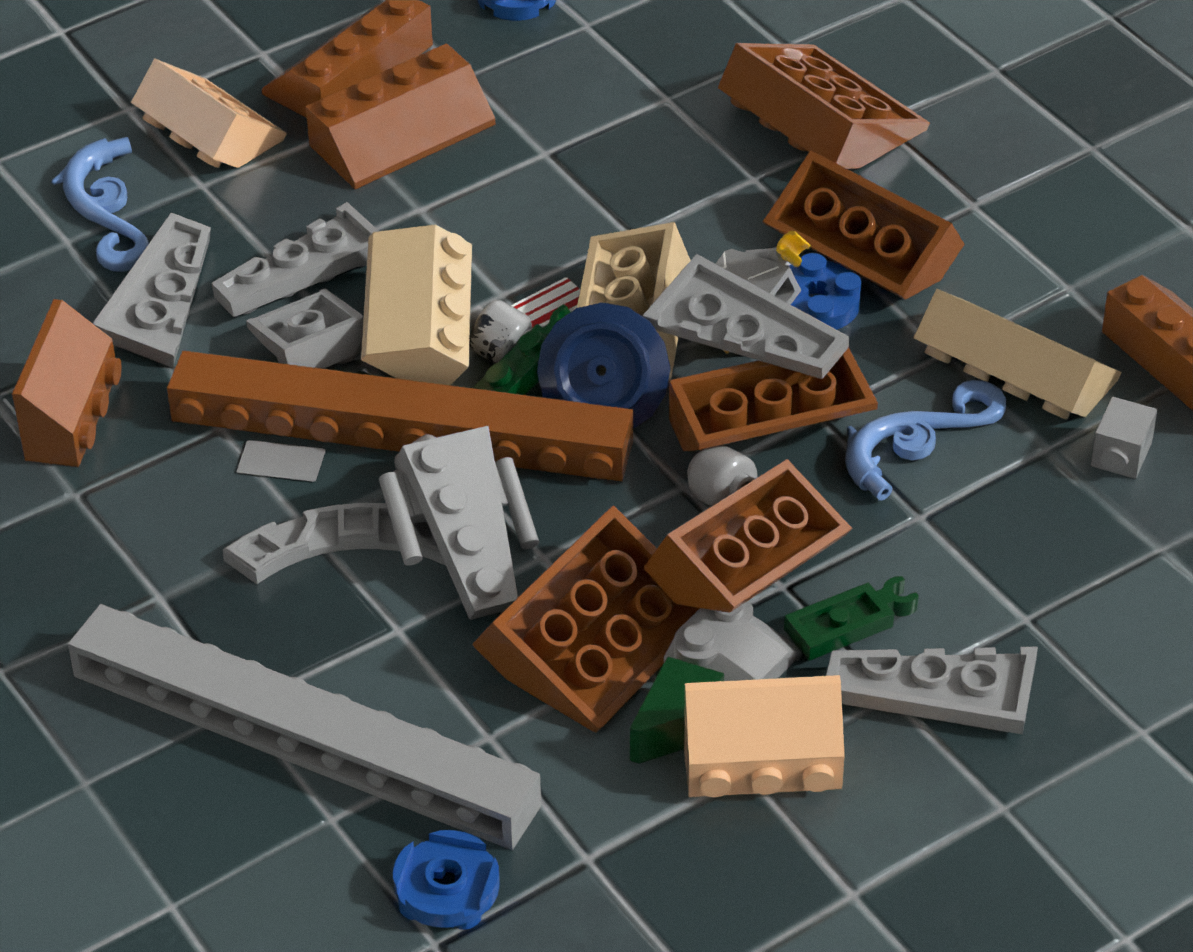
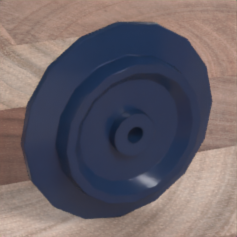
M602 302L576 308L554 324L541 345L537 373L543 398L633 409L634 429L652 417L667 392L671 368L665 342L649 320L629 307ZM600 365L605 366V375L600 374Z

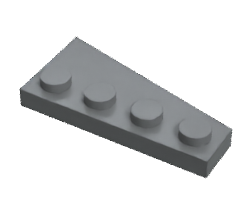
M346 202L336 208L337 216L325 222L319 218L306 226L307 234L298 240L291 241L286 238L274 245L273 255L268 258L254 257L212 282L214 298L233 317L241 314L251 313L258 307L277 299L291 297L297 291L319 282L330 281L336 275L358 266L367 265L368 238L373 232H379V230Z
M170 213L93 322L96 327L112 338L113 345L169 367H174L210 241L211 227Z
M698 254L692 258L642 315L652 323L657 331L820 379L824 378L849 348V336Z
M489 426L403 445L398 456L469 619L472 620L505 611L518 598Z
M995 647L974 648V654L945 655L944 648L924 649V653L917 656H901L897 649L836 650L831 653L826 676L840 675L842 704L1023 735L1038 647H1020L1019 654H996Z

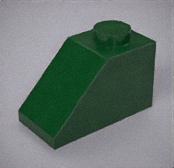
M668 656L630 727V761L640 764L683 750L685 683L724 681V673Z

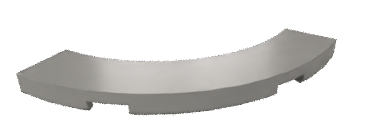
M352 503L304 511L303 517L276 525L275 521L263 525L224 548L223 558L224 562L254 583L259 584L287 566L321 554L353 549L400 551L386 503ZM412 523L422 557L446 566L428 523Z

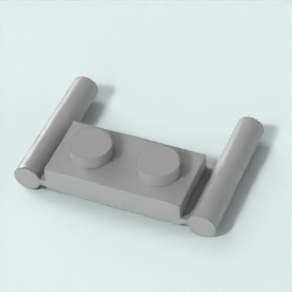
M509 457L502 458L495 462L502 507L508 506L521 548H534L539 544V539L513 459ZM388 472L379 477L380 486L405 565H415L421 562L423 558L412 523L427 522L406 472L398 475L395 472Z

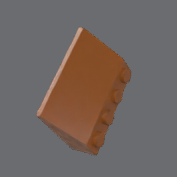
M736 43L718 85V89L731 97L730 102L734 106L753 112L760 117L759 123L786 135L791 146L802 151L810 152L812 150L846 169H856L867 165L925 132L930 122L862 76L811 44Z
M613 505L494 620L472 645L506 680L597 733L664 664V655L672 643L676 632L700 608L675 604L643 569L657 548Z

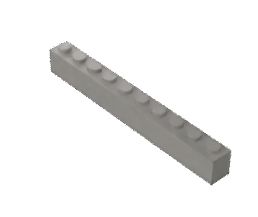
M100 604L68 643L73 673L76 678L510 850L514 849L541 807L540 773L532 771L523 764L511 763L490 755L479 747L467 746L441 736L430 728H421L397 719L386 711H377L353 702L342 694H333L309 685L298 677H289L265 668L254 660H245L222 651L213 644H203L178 634L171 628L159 627L141 620L130 612L118 611Z

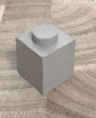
M1112 397L1095 433L1091 466L1136 479L1152 444L1157 409Z

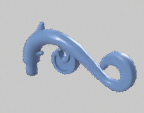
M128 137L109 142L104 138L84 146L73 155L66 167L51 181L53 185L63 183V190L67 200L86 219L134 241L135 246L127 251H116L113 249L120 242L117 233L111 232L99 241L96 248L98 262L104 268L116 272L131 270L148 246V239L136 227L112 214L126 205L128 196L123 181L109 176L100 178L90 187L92 195L90 196L85 192L84 180L94 169L98 171L102 165L113 163V158L132 153Z
M971 380L958 385L953 393L952 407L955 413L908 411L877 418L864 425L859 431L849 426L847 427L848 441L845 455L848 473L861 490H869L878 500H885L891 494L892 486L881 477L882 470L877 466L880 457L878 455L871 457L872 450L880 441L894 435L892 441L893 451L900 458L911 461L923 459L930 455L935 448L936 437L933 429L969 428L994 424L1003 417L1006 411V397L1001 389L992 383ZM978 401L988 406L987 409L980 413L964 414L965 404L968 402Z

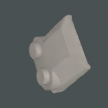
M322 289L318 293L256 318L246 320L248 329L277 357L278 363L324 369L333 364L348 363L354 360L357 354L362 351L364 316L327 289Z
M748 600L730 613L700 608L676 632L672 643L664 655V663L669 656L724 673V681L776 679L795 660L798 661L802 657V651L783 635L754 617L753 606Z

